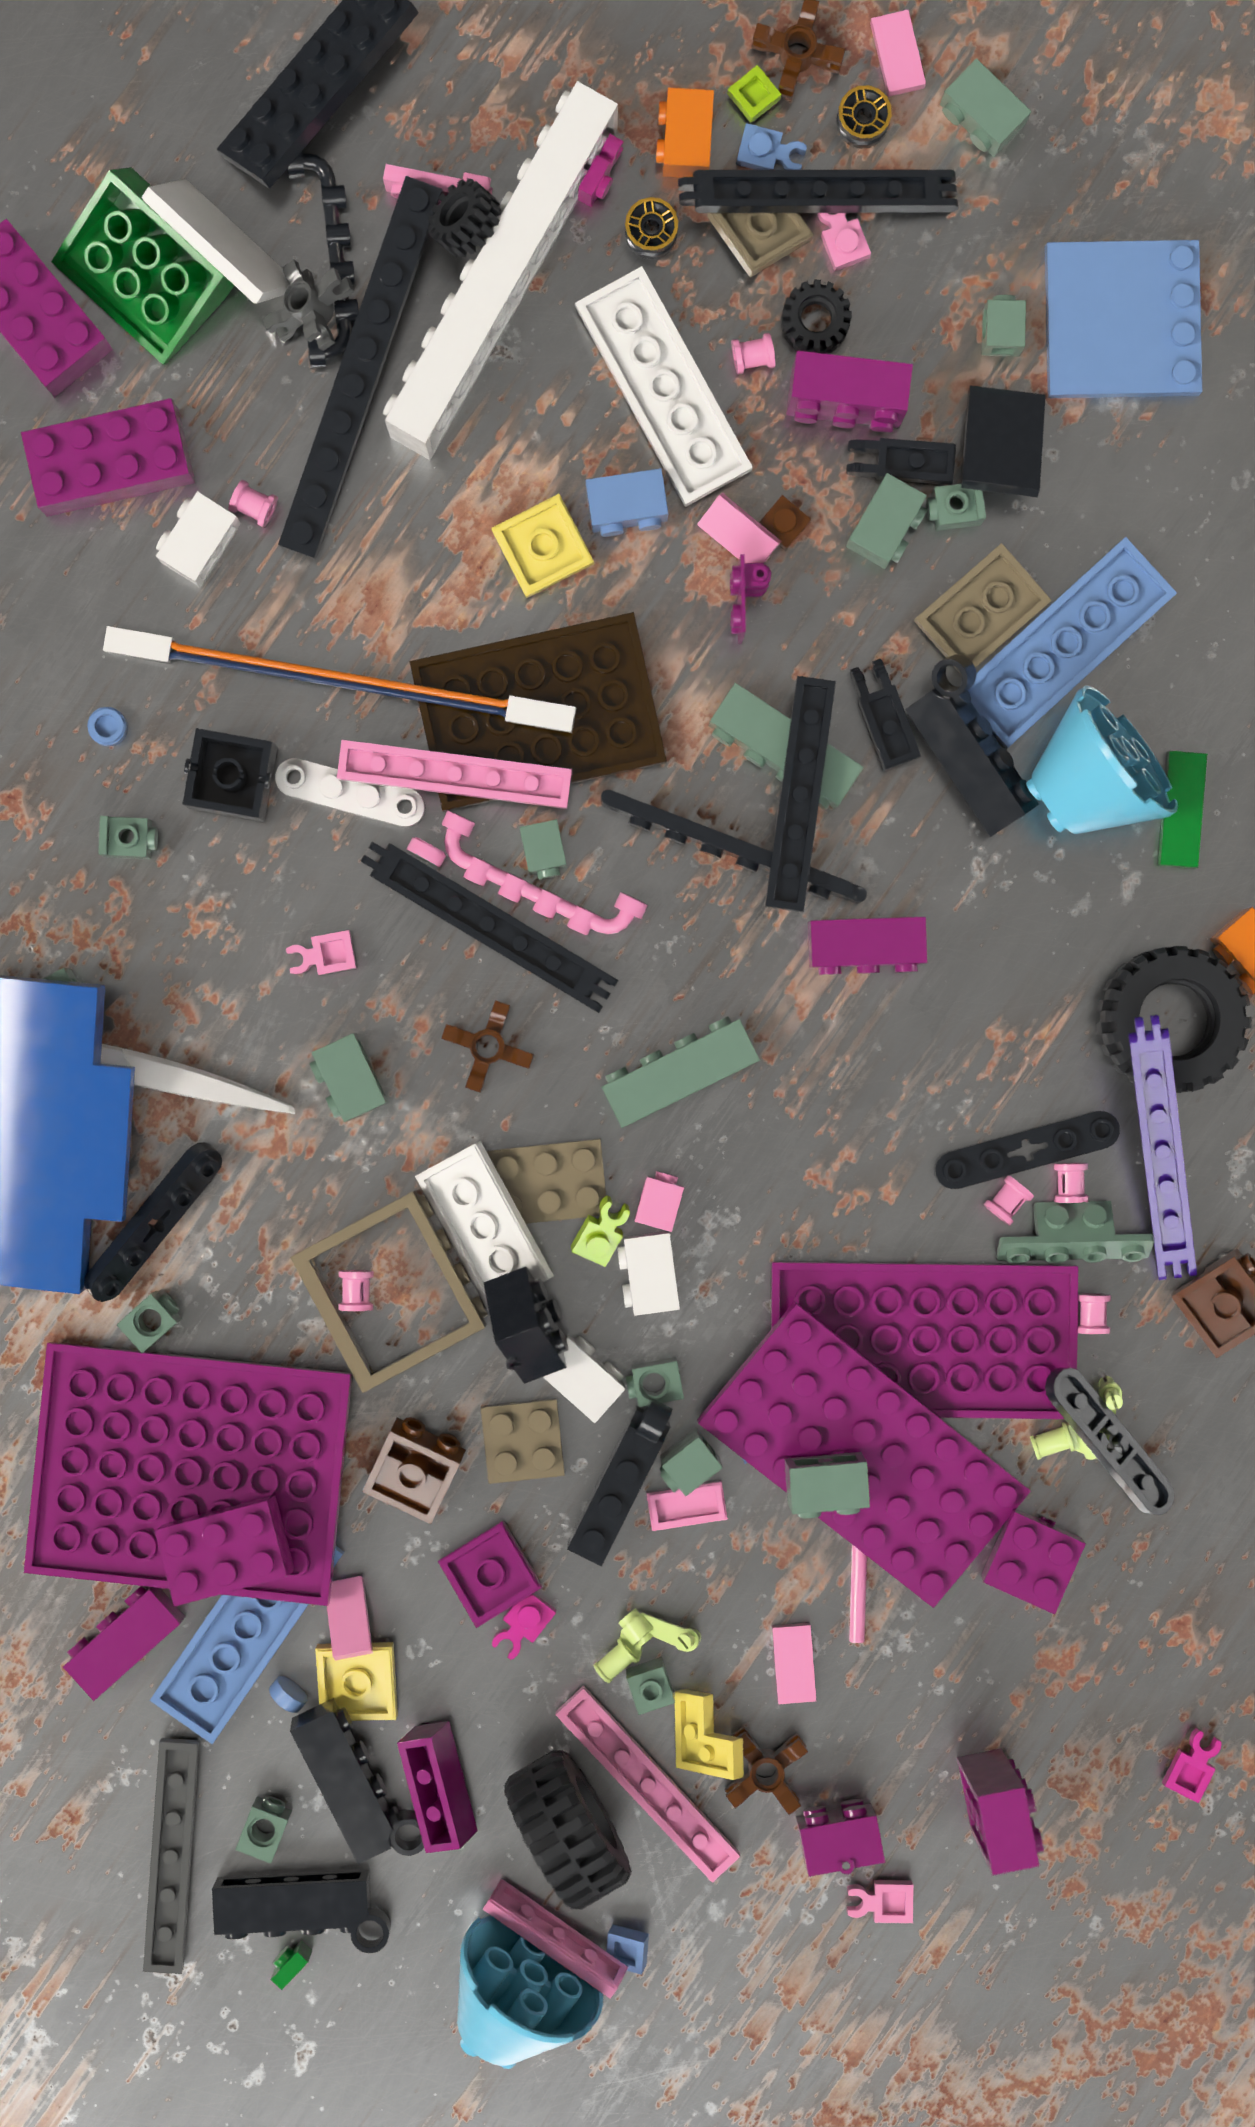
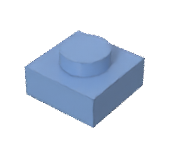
M613 1924L608 1932L606 1952L628 1967L627 1971L642 1975L647 1964L649 1934Z

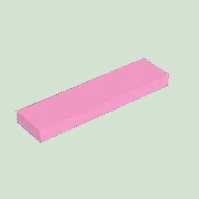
M501 1879L483 1908L485 1912L611 1999L618 1989L628 1969L625 1964L505 1880Z

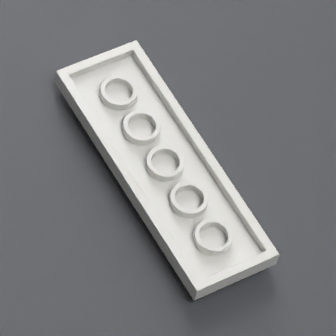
M642 266L575 303V308L685 507L752 471L753 467Z

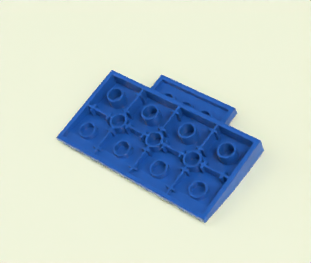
M0 975V1285L72 1294L82 1293L86 1290L84 1280L89 1271L91 1220L117 1222L126 1220L135 1067L101 1064L105 985Z

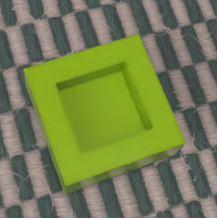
M758 65L730 86L727 91L728 96L750 123L754 122L780 101L782 95Z

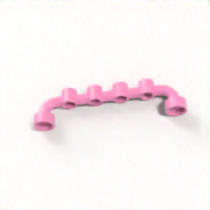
M447 810L441 823L448 828L444 839L446 853L451 861L459 867L466 869L464 878L481 886H484L487 880L500 885L498 894L519 903L521 896L535 902L532 910L553 919L557 912L569 918L567 926L579 933L588 935L590 929L604 934L619 933L628 927L634 916L642 919L648 907L644 902L620 892L614 905L620 909L619 914L613 919L603 918L556 894L539 888L518 876L464 852L460 847L461 835L470 836L475 825L473 821Z

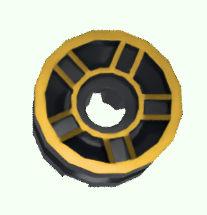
M870 85L857 86L849 90L841 100L836 117V127L841 139L848 145L858 149L870 148L878 144L885 137L892 117L891 104L887 96L880 89ZM859 111H863V115L868 118L871 117V120L866 123L860 122L857 118Z
M654 197L641 199L632 205L626 215L625 238L627 245L633 253L645 259H657L669 253L677 241L679 221L676 211L668 202ZM649 222L651 226L655 227L659 226L658 232L648 234L645 231L646 223Z

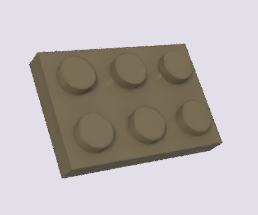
M1001 543L917 616L914 622L946 658L955 654L963 655L969 658L976 668L1052 600Z
M600 1139L486 1151L526 1224L585 1218L588 1215L593 1217L601 1215L599 1205L606 1196Z

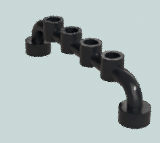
M301 152L288 167L289 179L304 178V170L307 169L313 170L319 175L330 269L334 267L338 270L341 280L347 277L351 280L352 285H354L353 261H345L343 247H351L349 223H340L339 209H347L344 185H336L333 169L325 159L315 154H302ZM348 296L334 302L337 337L333 345L322 351L319 349L316 339L311 342L307 340L310 368L326 367L325 359L338 357L346 350L353 330L352 323H355L359 312L357 299H349Z

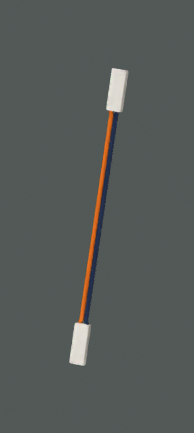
M107 626L103 651L166 663H170L172 659H180L497 714L505 717L506 722L569 733L573 731L577 709L573 706L509 696V699L501 700L178 644L174 642L172 637Z

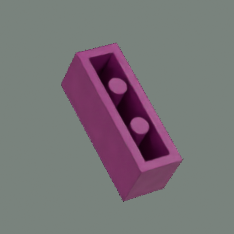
M926 917L809 921V968H818L819 975L842 974L841 967H857V974L880 973V966L895 965V972H918V964L927 963Z
M140 1586L124 1601L128 1607L120 1615L117 1616L112 1611L96 1625L100 1632L92 1640L88 1641L84 1636L67 1651L71 1658L63 1668L93 1701L180 1625L186 1617L177 1606L174 1607L173 1601L161 1588L150 1587L146 1590L143 1586Z
M450 1722L415 1726L397 1742L425 1852L433 1853L461 1849L478 1830Z

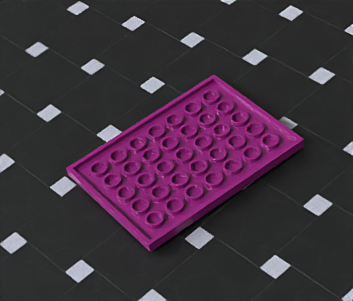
M58 1342L47 1343L24 1573L169 1589L154 1530L169 1522L276 1495L295 1570L285 1578L221 1595L328 1606L331 1597L353 1374L154 1352L141 1353L135 1350Z

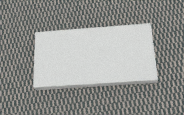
M187 179L147 188L142 196L143 201L254 304L285 294L290 284L284 275L282 267Z
M481 1141L415 1176L487 1310L489 1309L483 1282L525 1266L534 1279L541 1278L544 1282L554 1276Z

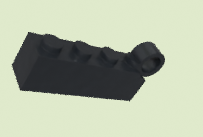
M955 654L938 662L933 668L932 683L935 689L905 710L991 837L1038 806L1039 803L1029 791L1026 785L1027 781L1022 779L1015 769L1010 753L1001 747L993 736L992 727L988 720L979 715L971 703V696L968 690L974 685L976 680L974 664L966 656ZM948 665L955 666L962 675L960 687L954 686L948 681L946 676Z
M654 1399L649 1401L645 1410L635 1406L567 1542V1550L602 1567L670 1429V1422L668 1421L673 1411L672 1408Z
M334 1698L292 1717L290 1733L357 1864L390 1850L391 1846L397 1853L405 1856H412L421 1852L424 1849L421 1834L413 1841H405L399 1838L396 1833L400 1827L408 1824L419 1828L415 1811L405 1810L399 1813L395 1806L389 1808L384 1798L387 1795L385 1785L378 1773L375 1775L371 1773L367 1765L370 1762L368 1751L361 1740L355 1741L350 1731L353 1729V1723L345 1707L339 1709Z
M370 1870L218 1877L212 1887L214 1935H225L226 1939L245 1938L248 1936V1933H263L265 1937H280L285 1935L286 1931H301L304 1935H318L323 1933L325 1929L340 1928L342 1933H351L352 1943L358 1950L364 1953H376L384 1948L389 1938L391 1924L388 1916L379 1909L371 1908ZM365 1921H374L381 1926L383 1935L376 1940H367L361 1936L358 1927Z

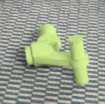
M1105 1376L1106 1382L1103 1377L1098 1382V1393L1107 1407L1116 1414L1117 1408L1120 1409L1123 1404L1122 1390L1119 1384L1114 1382L1113 1378ZM1062 1422V1427L1030 1436L1037 1460L1070 1449L1071 1452L1078 1451L1084 1454L1088 1460L1097 1459L1067 1422Z
M635 1608L619 1622L623 1629L621 1630L620 1638L617 1639L618 1645L593 1666L598 1675L605 1682L610 1683L614 1677L632 1662L638 1663L640 1661L643 1645L653 1637L676 1646L680 1651L690 1652L698 1647L701 1634L697 1629L683 1628L645 1613L640 1614Z

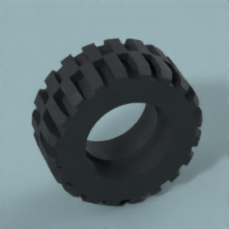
M1187 946L1163 947L1134 956L1131 961L1122 964L1116 970L1117 974L1113 979L1107 981L1103 988L1106 992L1103 1000L1098 1002L1097 1012H1101L1100 1023H1096L1097 1034H1102L1104 1044L1101 1047L1104 1054L1111 1057L1113 1060L1112 1066L1118 1073H1124L1129 1077L1128 1081L1134 1083L1128 1033L1136 1032L1134 1018L1140 1016L1143 1001L1157 987L1165 984L1184 985L1192 989L1202 1001L1206 1012V1029L1202 1040L1195 1049L1184 1055L1172 1056L1176 1093L1193 1092L1204 1089V1086L1207 1084H1215L1224 1078L1223 1073L1226 1070H1232L1239 1062L1236 1056L1239 1051L1246 1049L1249 1039L1244 1038L1245 1031L1252 1027V1017H1246L1245 1006H1250L1248 994L1242 995L1239 986L1243 983L1237 974L1231 975L1226 970L1229 965L1220 958L1213 959L1209 956V952L1201 949H1188Z
M552 1750L508 1777L504 1785V1793L515 1824L519 1828L526 1846L533 1855L537 1866L543 1872L545 1879L549 1885L551 1884L557 1896L562 1898L567 1907L582 1910L628 1882L632 1870L629 1865L628 1856L624 1851V1846L596 1792L567 1752Z

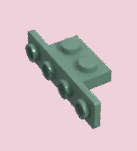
M1089 1201L1082 1203L1035 1202L1033 1213L1036 1236L1001 1237L997 1249V1260L1008 1261L1011 1264H1023L1035 1260H1046L1049 1263H1062L1066 1260H1085L1086 1262L1096 1263L1105 1259H1123L1127 1262H1136L1150 1256L1154 1237L1153 1234L1115 1235L1111 1201Z

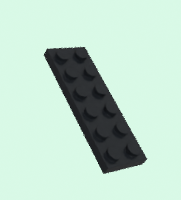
M342 0L258 101L253 104L247 114L217 148V151L224 159L270 189L419 14L413 3L408 0Z

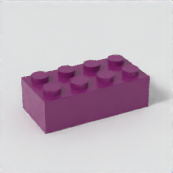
M6 218L0 223V333L55 398L113 349L102 333Z
M172 398L21 432L37 506L47 517L196 483L179 409Z
M1002 1748L957 1757L971 1832L992 1875L1039 1867L1037 1853L1044 1852L1040 1830L1038 1827L1035 1828L1033 1817H1030L1031 1813H1036L1035 1801L1031 1788L1028 1789L1026 1780L1021 1777L1020 1770L1016 1768L1014 1760L1007 1759Z

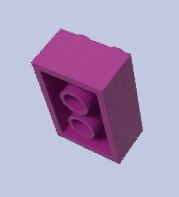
M797 350L791 370L786 415L795 416L794 420L800 423L813 424L817 423V419L830 420L832 425L841 428H853L856 423L870 425V429L876 432H892L893 428H900L908 411L913 364Z
M276 1495L169 1522L154 1530L174 1607L285 1578L295 1570Z

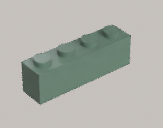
M734 683L709 722L708 726L714 729L711 735L726 746L731 747L735 743L746 750L743 756L758 767L763 768L767 764L778 771L775 777L782 782L791 719L740 685ZM828 743L819 807L825 810L828 806L834 809L839 806L864 768Z
M729 1016L709 1025L711 1033L700 1039H697L695 1033L674 1042L677 1050L665 1056L658 1050L639 1059L642 1067L630 1073L625 1066L605 1076L608 1084L602 1086V1089L621 1128L760 1061L740 1019L731 1022Z

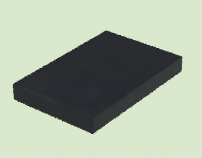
M970 385L967 398L961 488L1038 497L1041 480L1046 395Z

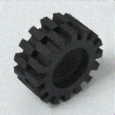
M469 178L466 182L463 179L458 181L457 188L453 184L448 187L449 193L447 195L441 194L438 198L441 200V203L439 205L434 204L432 208L435 215L429 216L428 222L431 224L428 226V232L431 233L430 236L453 256L457 257L459 255L461 258L466 257L467 252L470 255L476 253L477 245L482 248L486 244L484 239L486 236L492 237L494 231L491 228L492 226H498L500 220L497 216L501 215V209L498 207L500 205L499 201L476 180L474 181Z
M814 279L813 284H809L806 281L801 283L799 289L795 287L791 291L789 298L787 297L781 316L782 332L785 331L786 333L785 339L788 343L792 342L794 344L793 349L796 351L803 349L806 352L825 354L827 350L832 352L837 349V345L839 343L842 344L850 327L852 311L849 310V299H844L843 297L844 291L841 288L836 291L833 288L834 283L828 281L827 285H823L821 280ZM814 304L824 306L831 316L830 325L825 330L819 332L807 329L801 318L805 308Z

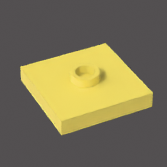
M560 494L491 528L526 598L594 564V560Z
M331 1643L317 1644L315 1652L319 1705L334 1698L339 1709L345 1707L352 1721L396 1720L398 1707L394 1643H372L373 1654L341 1660H334Z

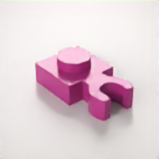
M612 134L608 136L599 156L595 157L578 187L579 201L592 208L597 197L604 199L613 182V178L610 177V171L623 151L622 145L624 141Z
M533 1593L509 1608L503 1616V1621L510 1626L508 1629H502L494 1635L492 1646L496 1648L501 1640H510L513 1643V1648L509 1651L507 1658L510 1660L514 1659L520 1652L522 1638L525 1637L533 1643L556 1614V1609Z
M1195 1728L1190 1735L1191 1749L1189 1753L1178 1749L1162 1781L1165 1787L1197 1803L1200 1802L1216 1770L1207 1761L1209 1758L1216 1756L1222 1746V1742L1214 1736L1208 1747H1201L1200 1740L1204 1733L1199 1728Z

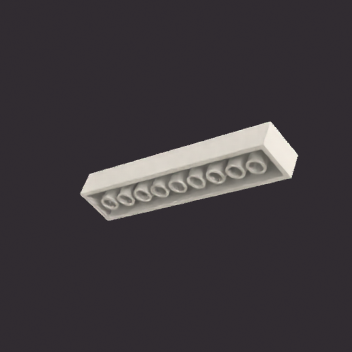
M578 81L571 92L565 90L560 97L555 110L559 113L552 126L546 124L542 129L536 143L539 146L533 160L529 157L526 158L517 176L520 183L514 193L510 191L506 193L499 206L501 209L499 224L491 228L494 234L491 238L486 236L484 239L486 244L482 247L476 260L469 259L460 275V280L463 281L456 294L451 292L446 298L441 309V314L444 315L437 328L431 326L426 333L421 345L425 349L418 362L415 360L410 362L402 378V381L406 382L399 396L393 394L384 408L383 414L387 416L385 423L390 438L429 460L433 457L578 201V187L595 157L599 156L610 134L615 136L618 131V104Z

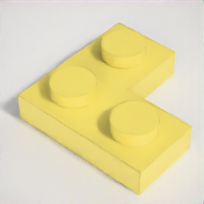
M689 1689L675 1691L676 1768L730 1780L744 1777L743 1738L714 1733L713 1694Z

